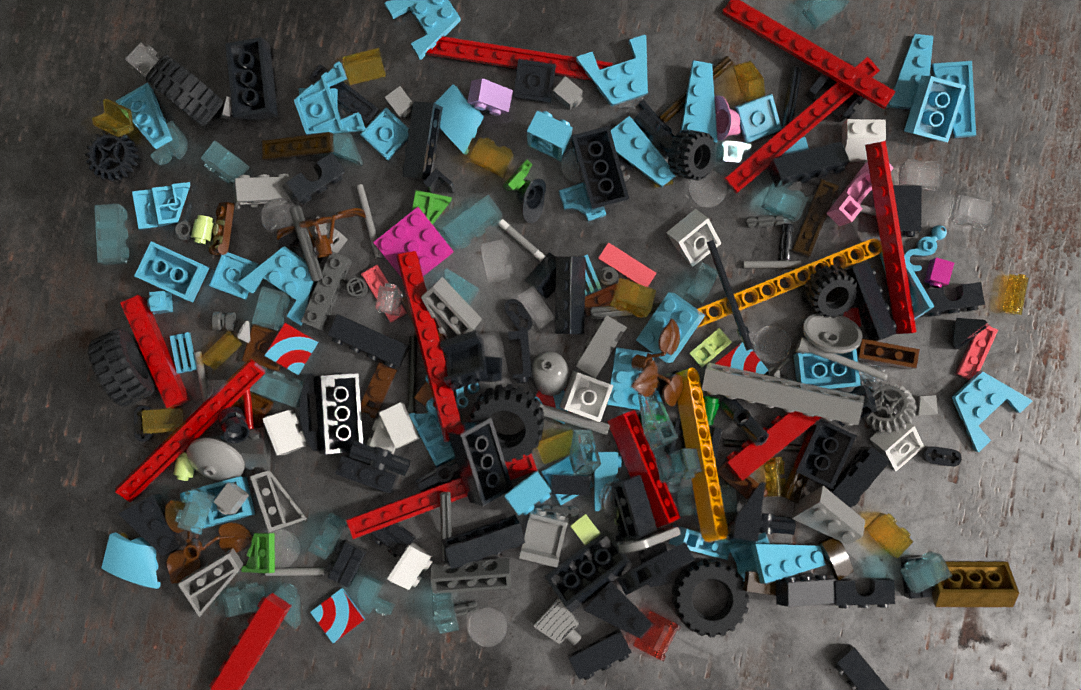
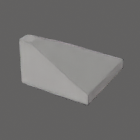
M240 318L233 335L248 343L250 341L249 321Z
M936 395L916 397L918 416L938 414Z

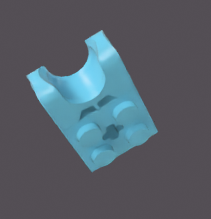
M236 477L180 493L181 501H195L200 507L198 521L194 526L190 527L191 531L255 515L247 477ZM227 483H235L249 494L236 514L225 515L217 509L218 505L214 503V500Z

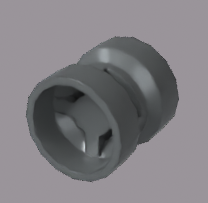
M355 277L347 283V291L353 297L360 299L367 295L368 285L362 279Z
M215 311L212 317L213 330L226 329L227 331H234L236 327L235 312L224 314L221 311Z

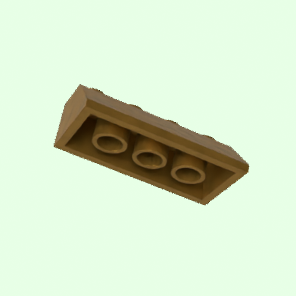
M931 561L933 570L930 572V578L934 581L935 590L932 591L935 607H1014L1019 590L1008 562Z

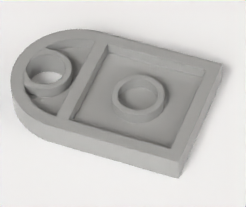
M679 527L657 528L658 532L645 538L622 541L617 544L619 552L628 553L641 550L681 535Z

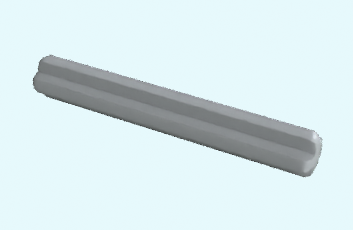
M540 404L545 417L602 434H607L609 431V424Z

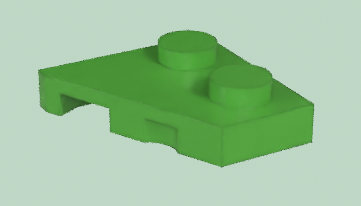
M526 160L502 186L507 191L518 190L525 183L523 179L527 176L532 164Z
M416 190L412 211L419 207L430 222L434 224L451 202L452 197Z
M254 533L251 541L252 545L247 553L249 559L246 566H242V572L275 573V534Z

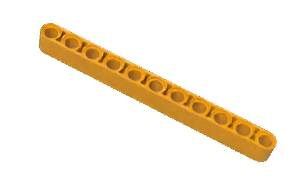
M875 238L867 240L735 293L734 297L739 310L742 311L806 285V281L811 279L809 276L816 273V265H820L822 268L826 265L830 267V265H834V258L839 259L840 267L843 269L873 258L882 251L881 241ZM869 244H872L875 247L874 253L869 251ZM851 251L857 253V260L852 259ZM798 272L804 273L805 281L798 279ZM781 279H784L788 282V287L786 289L781 287ZM763 286H767L770 289L769 296L763 294ZM746 293L753 296L752 303L745 300L744 296ZM727 297L698 308L705 317L697 328L732 315V311L727 307ZM711 307L717 309V317H712L709 314Z

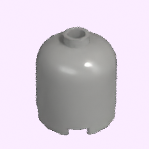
M547 351L537 355L532 361L533 384L542 394L549 396L558 395L567 387L570 380V371L562 356L556 352Z

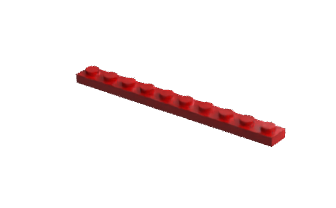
M730 0L723 10V15L882 109H885L896 92L741 0Z
M443 36L436 42V46L433 49L430 48L425 53V55L517 69L519 58L555 63V75L593 81L587 76L583 67L577 63L576 57ZM596 60L599 70L613 65L610 62Z
M866 57L855 67L871 77H874L880 71L869 57ZM837 82L724 180L737 194L764 171L773 159L779 158L855 92Z
M886 141L866 144L865 149L893 320L897 327L895 331L896 334L915 333L917 331Z
M416 251L400 253L396 258L444 442H450L447 431L462 423L453 390L444 382V377H447V367L443 351L440 347L435 320L431 317L421 298L427 290Z
M250 358L115 488V493L129 502L134 500L193 441L218 419V415L222 410L231 407L265 374V369Z
M532 453L529 456L524 454L523 459L518 461L516 458L512 459V462H506L505 460L510 480L537 471ZM462 477L346 519L352 538L355 539L440 507V493L443 491L451 493V502L467 497Z

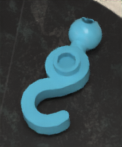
M934 226L930 237L921 238L916 244V249H911L904 253L914 272L920 271L922 267L920 265H912L910 257L912 255L925 257L935 253L937 250L936 241L942 240L947 234L944 226Z

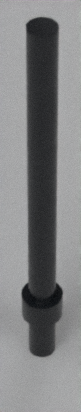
M710 240L706 243L738 327V336L742 338L746 351L751 350L753 345L748 335L750 333L748 326L744 324L715 242Z

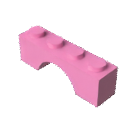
M868 161L827 212V215L838 226L853 222L863 209L860 206L861 202L872 190Z

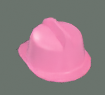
M723 96L715 97L718 140H724L727 136L738 135L740 133L739 114L729 108Z

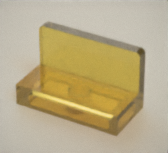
M379 48L343 57V65L350 85L386 76Z
M109 99L103 100L105 113L92 118L93 125L117 137L134 131L131 110Z
M181 408L142 411L143 434L174 432L183 423Z
M572 429L542 440L537 446L544 464L580 450Z

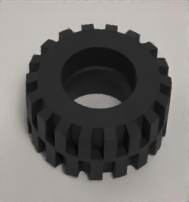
M687 129L678 132L676 138L673 137L672 144L669 145V152L667 153L670 171L675 176L696 181L706 178V175H709L711 169L714 168V162L717 158L714 138L708 133Z
M823 266V269H817L815 274L809 276L811 279L806 281L807 287H804L805 298L815 311L825 318H836L837 315H844L843 313L845 311L848 312L849 308L855 305L854 301L858 299L857 293L859 288L857 287V282L840 266ZM836 288L831 294L827 295L829 291Z

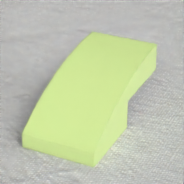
M718 328L692 350L690 354L701 367H704L731 344L732 341Z
M586 514L570 525L585 546L601 534Z

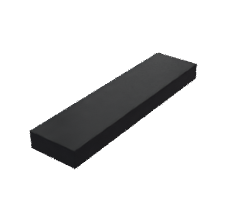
M319 64L309 76V80L315 84L329 70ZM342 81L330 86V89L338 90L337 102L353 114L358 112L363 122L367 125L380 111L345 82Z

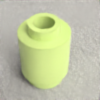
M203 215L197 216V219L194 220L191 234L194 242L199 244H206V241L210 242L214 223H212L213 218Z
M183 452L176 459L173 475H177L176 479L188 481L194 475L195 469L191 466L186 452Z

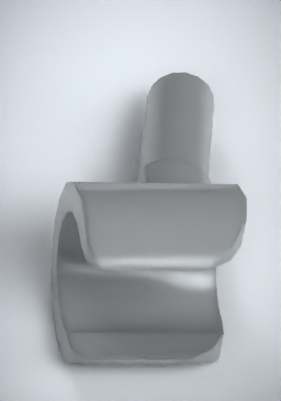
M786 358L778 367L770 368L768 371L769 376L781 378L780 372L790 362V359Z

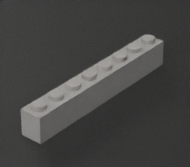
M708 363L702 387L703 391H707L711 395L721 394L729 399H744L748 403L757 402L769 408L779 407L787 412H802L810 417L814 415L820 416L827 421L838 420L846 425L859 424L864 396Z

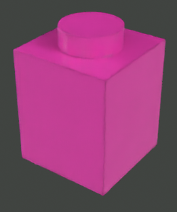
M937 257L931 259L924 282L930 283L929 286L933 288L949 285L954 262Z

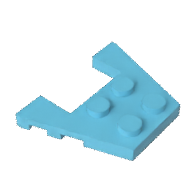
M391 0L384 2L386 9L393 19L411 11L426 33L424 37L411 43V47L419 60L423 59L425 53L430 48L433 49L436 46V42L442 36L445 37L460 22V16L449 0Z
M646 35L628 41L634 59L601 70L598 68L593 51L576 57L577 63L583 67L587 76L593 80L598 90L611 106L645 96L648 93Z
M340 62L333 65L334 68L328 73L325 72L317 83L310 85L294 99L306 135L366 130L362 117L358 112L343 119L339 115L330 86L347 79Z
M284 246L238 284L253 294L264 278L296 300L287 317L301 326L303 324L301 320L309 304L308 300L314 281L311 279L306 260Z
M979 371L952 396L959 416L966 426L967 435L973 443L972 447L976 452H980L991 441L979 425L1005 400L1017 413H1021L1032 402L1028 397L983 371Z

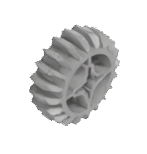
M887 383L886 387L879 385L878 390L872 388L877 411L864 416L867 424L872 426L875 431L879 429L881 433L887 430L891 434L893 429L899 432V427L906 429L905 423L911 424V418L915 417L914 411H916L915 399L912 397L911 392L903 386L899 387L896 383L892 387L889 383Z

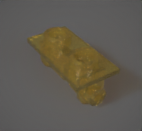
M1009 274L1002 311L1022 315L1028 284L1026 275L1018 274L1017 276Z
M228 331L201 358L207 366H210L215 371L242 343Z
M774 457L764 464L766 474L765 488L769 493L767 496L780 497L785 487V478H779L780 474H785L784 461H782V457Z

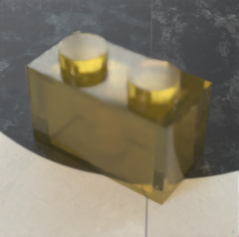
M479 138L469 158L470 162L504 178L514 160V154H512V150L505 146L501 148L496 146L495 142L489 138Z
M619 278L610 306L615 307L619 311L631 312L637 317H647L651 311L656 290Z
M879 513L865 530L892 557L898 558L914 541L910 538L911 534L905 528H900L896 524L897 520L891 514Z

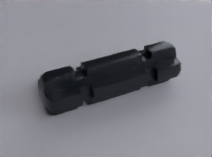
M785 223L782 224L781 229L783 232L780 243L782 252H780L779 258L782 261H789L791 259L790 250H792L793 235L791 233L793 232V225Z

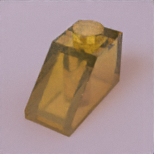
M751 61L733 66L740 92L747 102L765 95L764 77Z

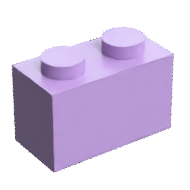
M483 78L472 80L467 103L474 105L475 109L488 110L491 115L500 116L502 113L509 112L513 90Z

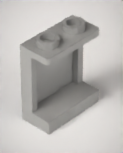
M541 508L532 510L524 536L525 543L522 544L519 558L557 567L569 518H566L561 513L548 514L546 510Z

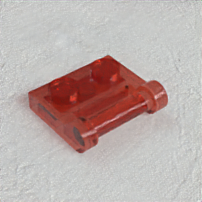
M650 610L647 617L655 625L642 639L636 637L633 646L664 662L667 657L665 654L676 632H679L682 626ZM665 626L670 627L659 651L654 650Z

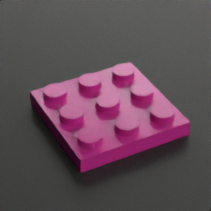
M419 207L373 242L400 276L401 273L396 258L400 253L416 251L422 275L425 276L454 252Z

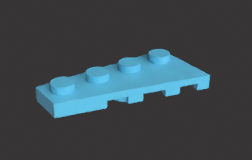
M914 34L912 36L903 66L893 88L896 92L887 107L911 110L921 75L930 76L933 36Z
M972 61L932 64L936 78L966 85L952 130L955 138L975 137L976 123Z
M149 83L116 100V103L155 149L173 140L154 91Z
M751 544L761 584L826 565L821 546Z

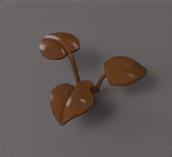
M352 208L337 212L331 217H319L313 220L301 221L299 226L303 228L315 226L317 232L315 240L310 231L309 235L317 257L332 255L331 244H333L335 220L354 216L366 218V214L360 208ZM331 222L329 238H327V235H321L319 225ZM295 226L279 229L277 231V240L287 234L296 232Z
M670 318L669 323L660 334L658 344L662 352L656 354L647 353V356L636 354L631 363L634 370L642 372L630 387L641 396L650 397L657 387L658 380L656 377L667 383L663 388L662 394L665 403L669 406H675L683 391V378L678 374H674L669 380L658 374V367L652 358L665 356L666 353L672 355L677 350L680 342V330L674 319Z
M169 501L165 509L168 526L176 533H181L187 529V545L184 550L172 552L167 560L171 583H180L184 577L198 570L201 566V561L198 558L199 554L216 540L220 539L219 546L223 551L227 552L234 548L237 553L251 543L253 539L251 533L239 523L227 522L219 527L220 536H216L202 545L199 540L191 539L190 527L194 526L199 518L195 506L184 501Z

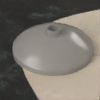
M816 313L809 316L804 322L803 332L805 337L812 345L826 352L847 353L858 348L862 341V332L858 325L845 316L837 315L836 318H825L823 315L821 316Z
M210 438L197 439L187 449V458L191 466L198 473L209 479L225 481L240 477L244 471L245 463L242 456L233 447L222 441Z

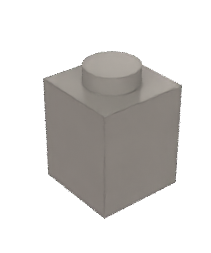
M566 76L553 90V96L569 110L573 106L577 107L583 100V90Z
M399 86L388 94L385 99L401 120L411 116L413 102Z
M227 483L214 500V503L218 505L217 509L225 515L236 514L249 494L235 483Z

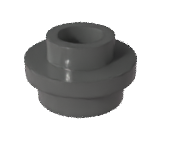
M188 221L179 222L175 227L176 236L181 240L190 239L193 225ZM184 228H188V232L186 234L182 233Z
M605 267L599 273L600 282L606 286L615 284L618 279V273L612 267ZM611 273L612 278L606 279L605 274Z

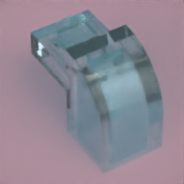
M173 121L167 124L173 140L150 155L159 165L170 162L172 156L181 160L187 151V139Z
M732 141L717 142L716 162H745L750 157L751 144Z
M330 513L323 522L318 536L310 545L308 551L326 560L337 546L347 521Z
M366 575L357 594L360 607L367 614H370L373 608H375L376 612L381 615H391L395 604L378 597L384 583Z
M431 589L433 613L439 633L443 634L459 630L453 594H433Z

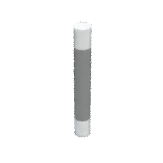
M502 219L498 225L540 262L545 258L543 253L505 220Z

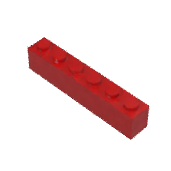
M136 295L121 302L120 304L166 408L174 409L191 401L180 374L176 372L175 363L151 309L148 308L146 298Z
M632 410L608 420L607 423L609 424L610 431L613 434L630 477L641 475L656 527L667 525L681 518L636 411Z
M797 411L787 412L783 417L778 415L771 421L772 425L769 428L763 427L769 434L767 441L763 445L756 447L748 439L741 445L743 448L739 452L734 450L726 457L728 460L724 464L738 482L743 481L822 417L815 415L810 417Z
M271 593L268 597L264 596L257 605L259 610L251 615L247 622L250 625L238 637L240 640L238 645H234L228 653L230 656L229 660L224 661L219 668L220 675L215 677L210 683L209 687L211 690L242 689L292 605L274 593Z

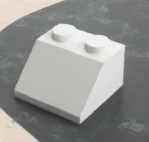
M847 119L842 124V144L850 162H867L865 145L886 140V120Z
M697 209L693 210L666 232L673 245L692 267L710 253L706 242L714 240L716 248L722 244L710 220Z
M572 371L560 407L600 422L613 385Z
M400 402L379 412L381 417L378 420L382 428L387 429L389 433L387 439L391 446L395 445V448H400L420 439L405 404Z
M288 410L263 418L277 455H286L306 447L305 442L307 440L303 430L300 431L298 426L300 420L297 413Z
M905 423L906 429L899 427V432L893 429L891 434L887 430L883 433L877 431L870 438L876 451L891 461L889 466L895 472L924 448L913 424Z
M413 542L409 545L387 579L408 590L412 586L416 587L422 578L419 576L422 570L427 571L433 562L430 560L432 554Z

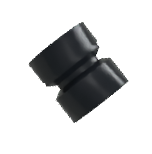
M228 407L220 412L218 421L225 440L235 444L247 439L250 430L242 410L238 407Z

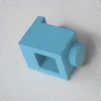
M166 291L149 292L150 297L147 299V304L153 314L173 312L172 293Z

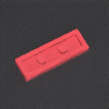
M609 242L598 260L614 268L617 272L645 290L656 275V272Z
M378 264L361 274L390 323L407 314Z
M988 326L970 340L955 373L956 375L970 380L981 370L998 332L997 329Z

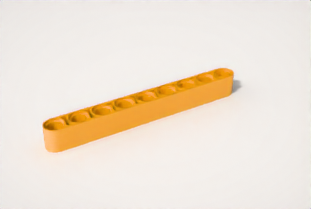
M688 368L675 373L683 378L684 383L682 394L677 402L701 535L706 542L725 539L728 535V528L700 377L695 368Z

